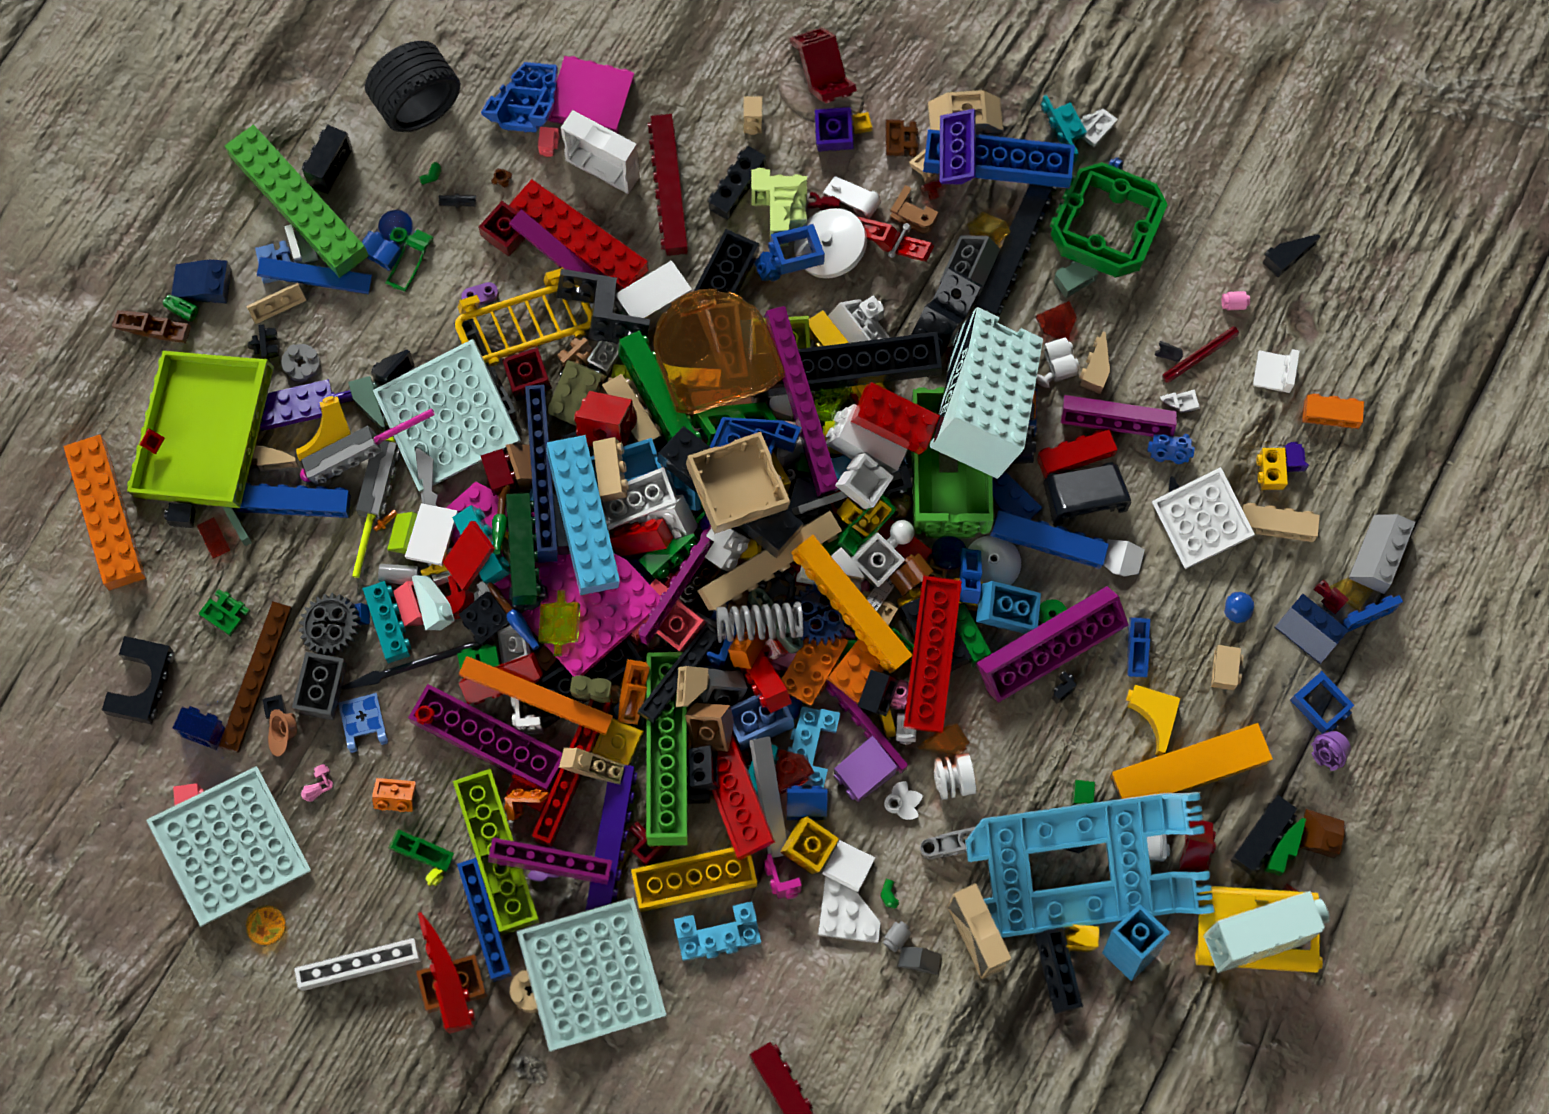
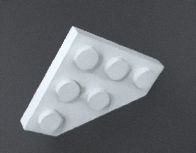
M825 876L818 936L878 943L880 921L855 890Z

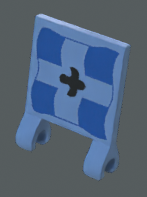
M377 693L338 703L347 747L350 753L357 751L355 738L377 732L380 744L388 743Z

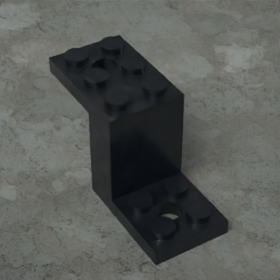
M561 269L556 298L593 303L589 339L619 344V339L639 330L642 336L645 335L647 337L650 319L613 313L616 277Z

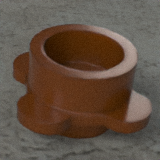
M498 168L495 170L494 178L491 179L493 185L498 184L502 188H506L509 185V179L512 178V173Z

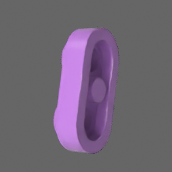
M487 282L465 289L462 292L461 298H468L470 294L477 295L480 300V306L495 301L499 293L495 284ZM487 289L492 290L490 293L485 292Z

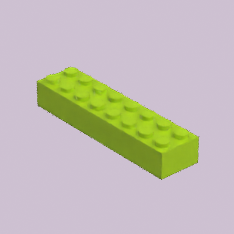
M488 769L453 781L501 935L540 923L524 870L522 868L488 862L492 838L514 841L492 770Z

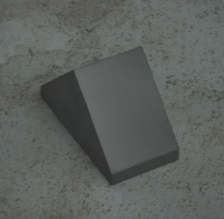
M902 947L898 967L937 975L941 954L920 947Z

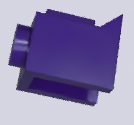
M1290 442L1285 445L1287 472L1306 471L1309 464L1305 462L1304 447L1302 448V444Z

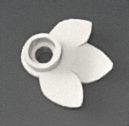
M906 781L899 782L894 785L892 794L886 797L884 806L888 812L897 813L902 819H916L919 815L914 807L920 803L923 795L919 792L908 790ZM896 801L898 806L892 807L890 803Z

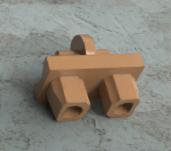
M574 338L570 343L572 349L569 352L562 350L557 355L564 368L567 360L587 367L589 365L587 358L593 350L589 346L587 339L583 338L580 340Z

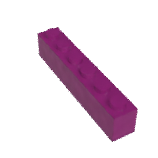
M1064 395L1060 423L1103 430L1109 429L1110 431L1153 437L1154 434L1174 436L1176 411Z
M492 838L488 862L605 885L608 884L612 860L499 838Z

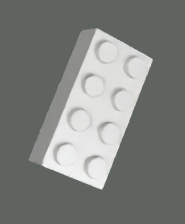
M599 341L587 359L589 362L588 366L594 369H601L602 373L608 376L613 368V364L619 359V344Z

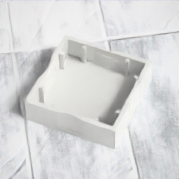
M572 110L561 127L562 138L565 143L566 161L629 194L640 177L637 144Z

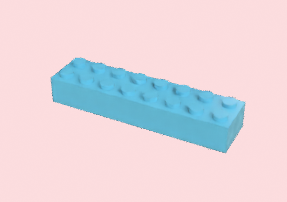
M586 436L547 442V456L580 595L619 588L620 579Z

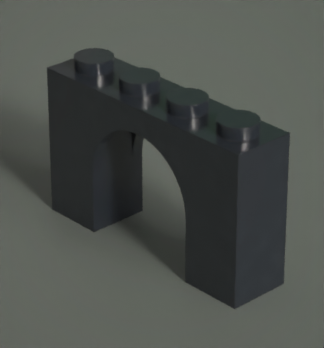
M124 636L119 655L124 660L149 666L151 681L145 691L135 696L107 692L102 711L106 715L152 725L153 719L155 720L158 714V701H161L164 691L162 688L164 682H167L169 677L168 668L173 663L175 654L169 645Z

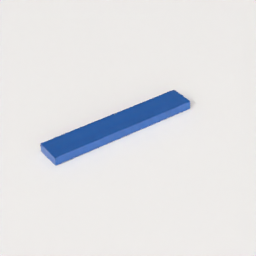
M260 257L257 277L298 282L369 294L372 275L350 271L339 278L331 268Z

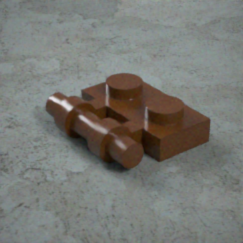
M886 120V156H904V150H909L910 157L917 156L918 128L916 127V121H910L909 127L904 126V120ZM904 135L909 136V141H904Z

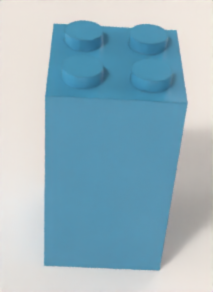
M1139 904L1112 930L1102 954L1132 982L1159 955L1170 932Z

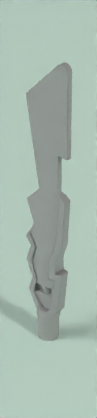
M417 448L415 453L418 478L423 480L424 492L421 494L422 504L437 506L438 495L432 492L434 459Z

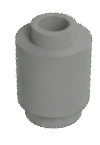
M902 921L900 923L895 922L885 935L883 944L893 952L901 949L911 935L910 927Z

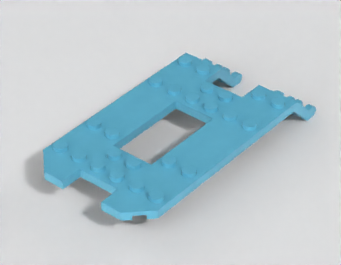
M1200 792L1161 793L983 818L965 841L968 862L988 860L992 897L984 898V902L1001 937L1039 933L1045 930L1073 925L1088 926L1122 921L1139 904L1152 916L1171 913H1213L1214 905L1206 904L1199 906L1198 900H1211L1213 898L1212 893L1197 894V892L1211 891V885L1196 886V880H1209L1210 872H1167L1151 875L1147 837L1205 833L1203 825L1189 827L1188 822L1202 820L1203 814H1187L1202 811V806L1200 805L1187 807L1186 801L1200 800ZM1106 843L1111 881L1033 891L1028 854Z

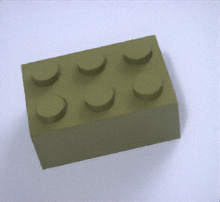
M567 360L546 413L577 426L574 421V415L577 410L579 411L583 398H586L589 391L600 393L607 375Z

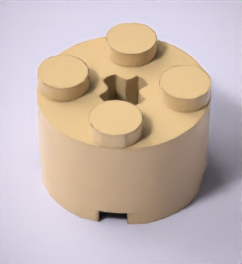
M527 970L520 971L511 982V998L520 1010L527 1013L538 1012L534 994L531 993L529 996L527 989H531Z

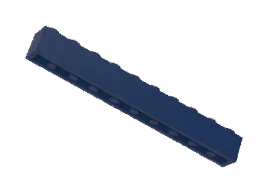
M544 385L525 386L538 563L558 562L552 478L546 451L549 440Z

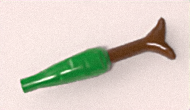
M506 485L496 495L498 498L497 514L492 519L493 546L495 547L493 553L496 555L500 554L508 524L507 517L505 516L506 494H510L511 490L509 485Z

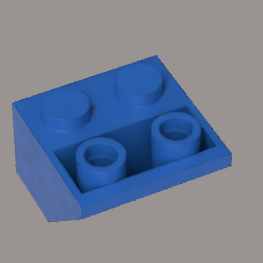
M792 786L791 789H787V820H799L804 817H808L811 820H826L827 789H823L822 786H812L811 789H803V786Z

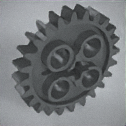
M331 593L330 598L326 594L323 595V599L317 596L316 603L310 601L312 607L304 608L307 611L306 614H301L304 621H299V624L303 626L299 629V632L303 634L300 638L305 641L304 644L313 652L316 651L318 654L323 652L326 656L330 652L336 655L337 649L343 652V646L350 648L348 642H355L352 636L359 635L355 629L361 627V625L356 623L361 618L356 615L359 613V610L354 608L355 604L350 602L348 598H344L340 594L336 597L333 593ZM325 612L324 616L319 618L320 614ZM343 612L342 616L337 619L339 613ZM322 630L321 635L317 637V633ZM340 631L339 636L335 637V634Z

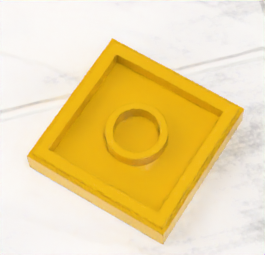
M612 718L606 735L599 734L592 753L630 766L644 731Z

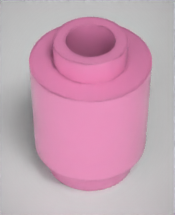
M1246 291L1222 294L1223 309L1246 310L1247 306L1250 305V296L1246 294Z

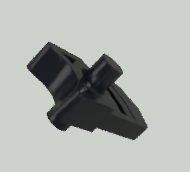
M1159 341L1160 349L1155 351V356L1174 362H1179L1183 358L1182 349Z

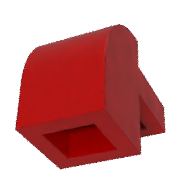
M451 575L448 576L452 595L445 598L450 603L455 620L461 618L459 614L474 602L475 596L470 591L462 590Z

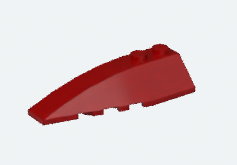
M419 912V922L423 938L427 943L425 944L429 960H431L430 970L434 980H436L434 987L445 1030L451 1034L474 1027L473 1021H476L473 1009L468 1007L467 1002L471 1001L468 989L464 990L457 968L438 933L424 914Z

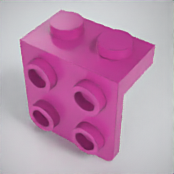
M771 853L767 854L764 866L767 876L771 875L772 877L770 879L772 894H777L778 899L798 897L802 886L800 878L780 883Z

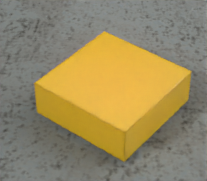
M869 112L853 115L854 134L872 131Z

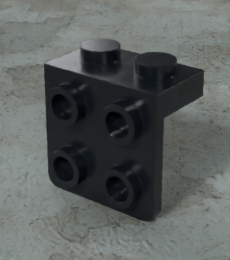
M905 459L902 460L899 466L902 479L889 483L883 493L885 497L891 496L890 493L896 491L898 493L907 492L910 487H913L910 479L914 477L910 463L905 462Z
M488 591L459 614L463 620V625L473 633V638L479 645H491L494 642L491 637L508 624L507 613L492 593Z

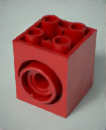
M589 391L586 398H583L579 411L577 410L574 415V421L577 424L576 435H585L587 445L592 447L594 441L613 437L622 443L623 447L626 446L632 435L631 431L635 427L632 399Z

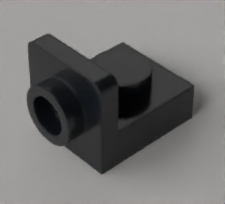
M1065 671L1059 677L1065 685L1061 683L1053 690L1052 699L1056 704L1071 694L1077 686L1074 677Z

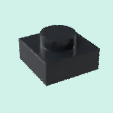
M282 695L262 699L266 719H270V714L275 709L286 714Z

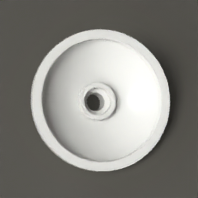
M987 535L978 538L968 547V549L981 550V582L995 581L1007 585L1015 582L1021 570V557L1013 543ZM996 557L997 561L993 562L990 558Z

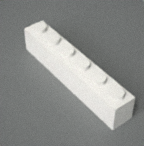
M412 938L294 969L298 988L305 991L420 962L421 957L418 943Z

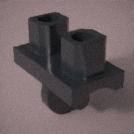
M264 324L258 325L260 340H258L257 335L252 336V341H249L247 345L249 349L254 350L255 355L259 354V349H261V357L270 362V358L279 356L278 345L268 344V341L278 340L276 328H265Z

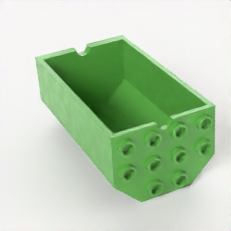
M920 387L913 389L911 402L939 415L944 387L936 389ZM935 427L927 449L920 455L912 452L914 533L921 534L924 532L928 538H972L978 532H981V534L990 533L993 524L992 476L958 461V472H939V451L930 448L931 441L935 437Z

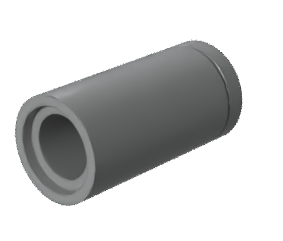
M380 564L378 581L379 583L385 581L388 584H404L407 581H413L412 576H420V567Z

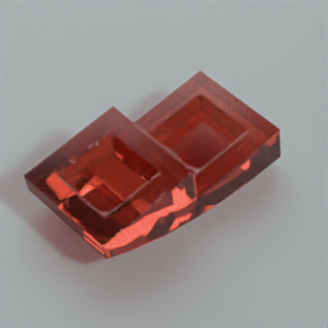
M214 517L196 525L213 559L231 551Z

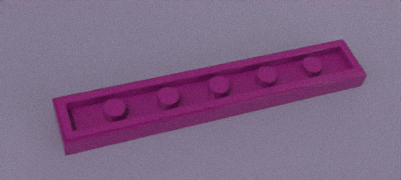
M522 209L509 223L512 228L560 268L599 275Z

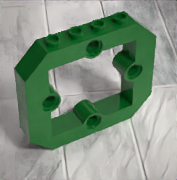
M1103 162L1079 169L1076 176L1072 175L1070 190L1066 188L1062 198L1065 201L1064 203H1059L1056 211L1058 216L1053 217L1050 224L1052 228L1050 235L1060 255L1115 278L1140 271L1168 205L1158 185ZM1089 185L1108 192L1110 200L1116 204H1122L1129 200L1149 208L1146 219L1137 221L1133 228L1131 240L1135 244L1130 255L1105 246L1106 241L1101 235L1094 234L1089 238H1085L1069 231L1073 219L1080 215L1084 203L1083 197Z

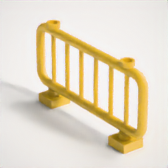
M560 268L545 274L543 281L546 287L479 309L480 300L477 295L460 300L458 310L461 315L455 321V329L461 343L468 342L469 340L462 324L464 321L473 318L488 352V355L482 356L485 363L492 367L500 363V358L571 335H574L575 338L583 337L586 334L585 331L590 329L592 308L590 303L581 302L588 321L578 325L567 300L562 299L574 327L560 330L545 296L557 292L560 271L563 269ZM541 296L557 332L543 336L528 302ZM525 302L540 338L526 342L511 306ZM508 308L523 342L522 344L512 347L508 346L494 311ZM488 313L491 314L506 348L494 353L491 352L476 318Z

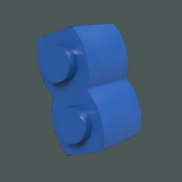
M369 231L362 241L369 255L367 259L390 271L401 254L400 245L397 242L385 240V237L377 231L375 233Z

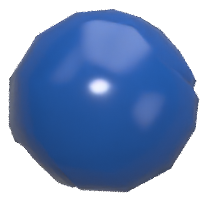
M1243 592L1230 594L1226 599L1224 610L1228 619L1235 623H1244L1251 618L1254 611V601L1250 595Z

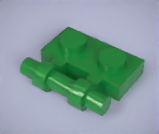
M218 589L215 592V596L219 598L218 601L215 602L210 598L198 614L231 637L242 622L237 615L242 613L247 616L250 613V609L245 607L243 602L233 599L230 593ZM229 604L233 609L228 611L223 606Z

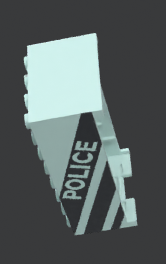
M976 307L952 338L953 349L939 413L940 417L930 448L998 479L1025 447L1043 338L1022 328L1018 332L997 323L1000 317Z

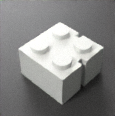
M866 453L854 456L846 468L848 471L842 474L835 486L861 508H874L893 479V476L883 467H877L878 463Z

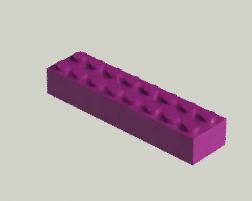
M1106 586L977 662L976 664L988 693L999 703L1129 626L1120 598Z
M429 684L426 685L408 717L412 724L512 776L516 774L549 792L561 769L559 766L562 752ZM425 705L432 708L435 715L430 724L425 723L422 725L417 722L415 712L418 708Z

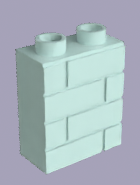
M1308 891L1217 921L1203 936L1217 973L1236 968L1239 965L1242 966L1261 958L1305 945L1325 928L1323 924L1329 922V914L1324 902L1321 899L1314 900L1311 892Z

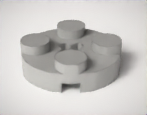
M290 345L282 357V367L290 379L303 382L318 373L320 359L316 350L309 345ZM303 359L306 363L299 367L296 362Z

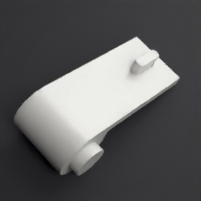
M836 176L823 192L826 196L839 198L841 203L853 207L859 217L870 219L881 204L878 193L865 190Z

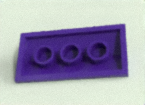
M975 109L940 116V183L964 184L976 177Z

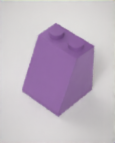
M872 736L834 768V778L840 785L843 784L846 787V793L851 800L855 799L859 803L892 778L896 773L897 766Z

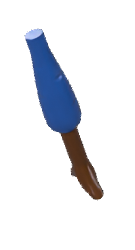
M489 582L487 586L507 613L508 623L533 650L538 649L539 644L535 640L521 612L513 609L503 596L501 590L495 584Z

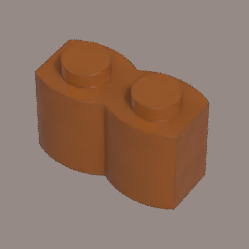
M912 554L908 556L904 561L905 564L903 566L900 565L888 577L902 596L923 580V576H929L933 572L920 554H917L915 557Z

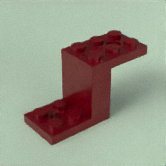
M821 27L789 38L790 44L800 52L810 93L822 102L830 103L835 101L837 97H849L853 95V92L857 91L856 84L846 78L836 35Z

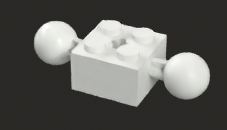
M906 520L896 521L890 528V537L887 540L876 532L857 549L854 556L850 557L864 575V579L868 580L873 587L879 588L905 561L894 548L898 544H907L913 539L914 527ZM874 556H878V564L873 563ZM850 578V580L861 592V583L864 581V579L860 581L858 579Z

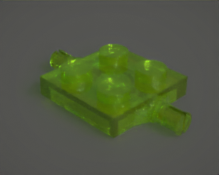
M558 590L557 602L541 604L538 642L541 644L551 643L554 645V656H562V645L569 642H578L580 604L578 602H565L566 591Z

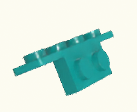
M1043 96L1040 104L1044 114H1047L1051 128L1056 130L1060 143L1074 145L1072 141L1086 136L1087 131L1071 102L1054 109L1048 96ZM1076 147L1074 150L1073 163L1077 162L1079 156Z

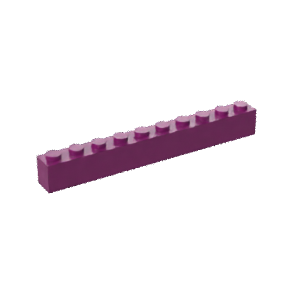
M782 306L767 310L764 319L796 426L801 427L800 439L817 496L820 497L834 493L838 490L835 486L838 482L786 307Z

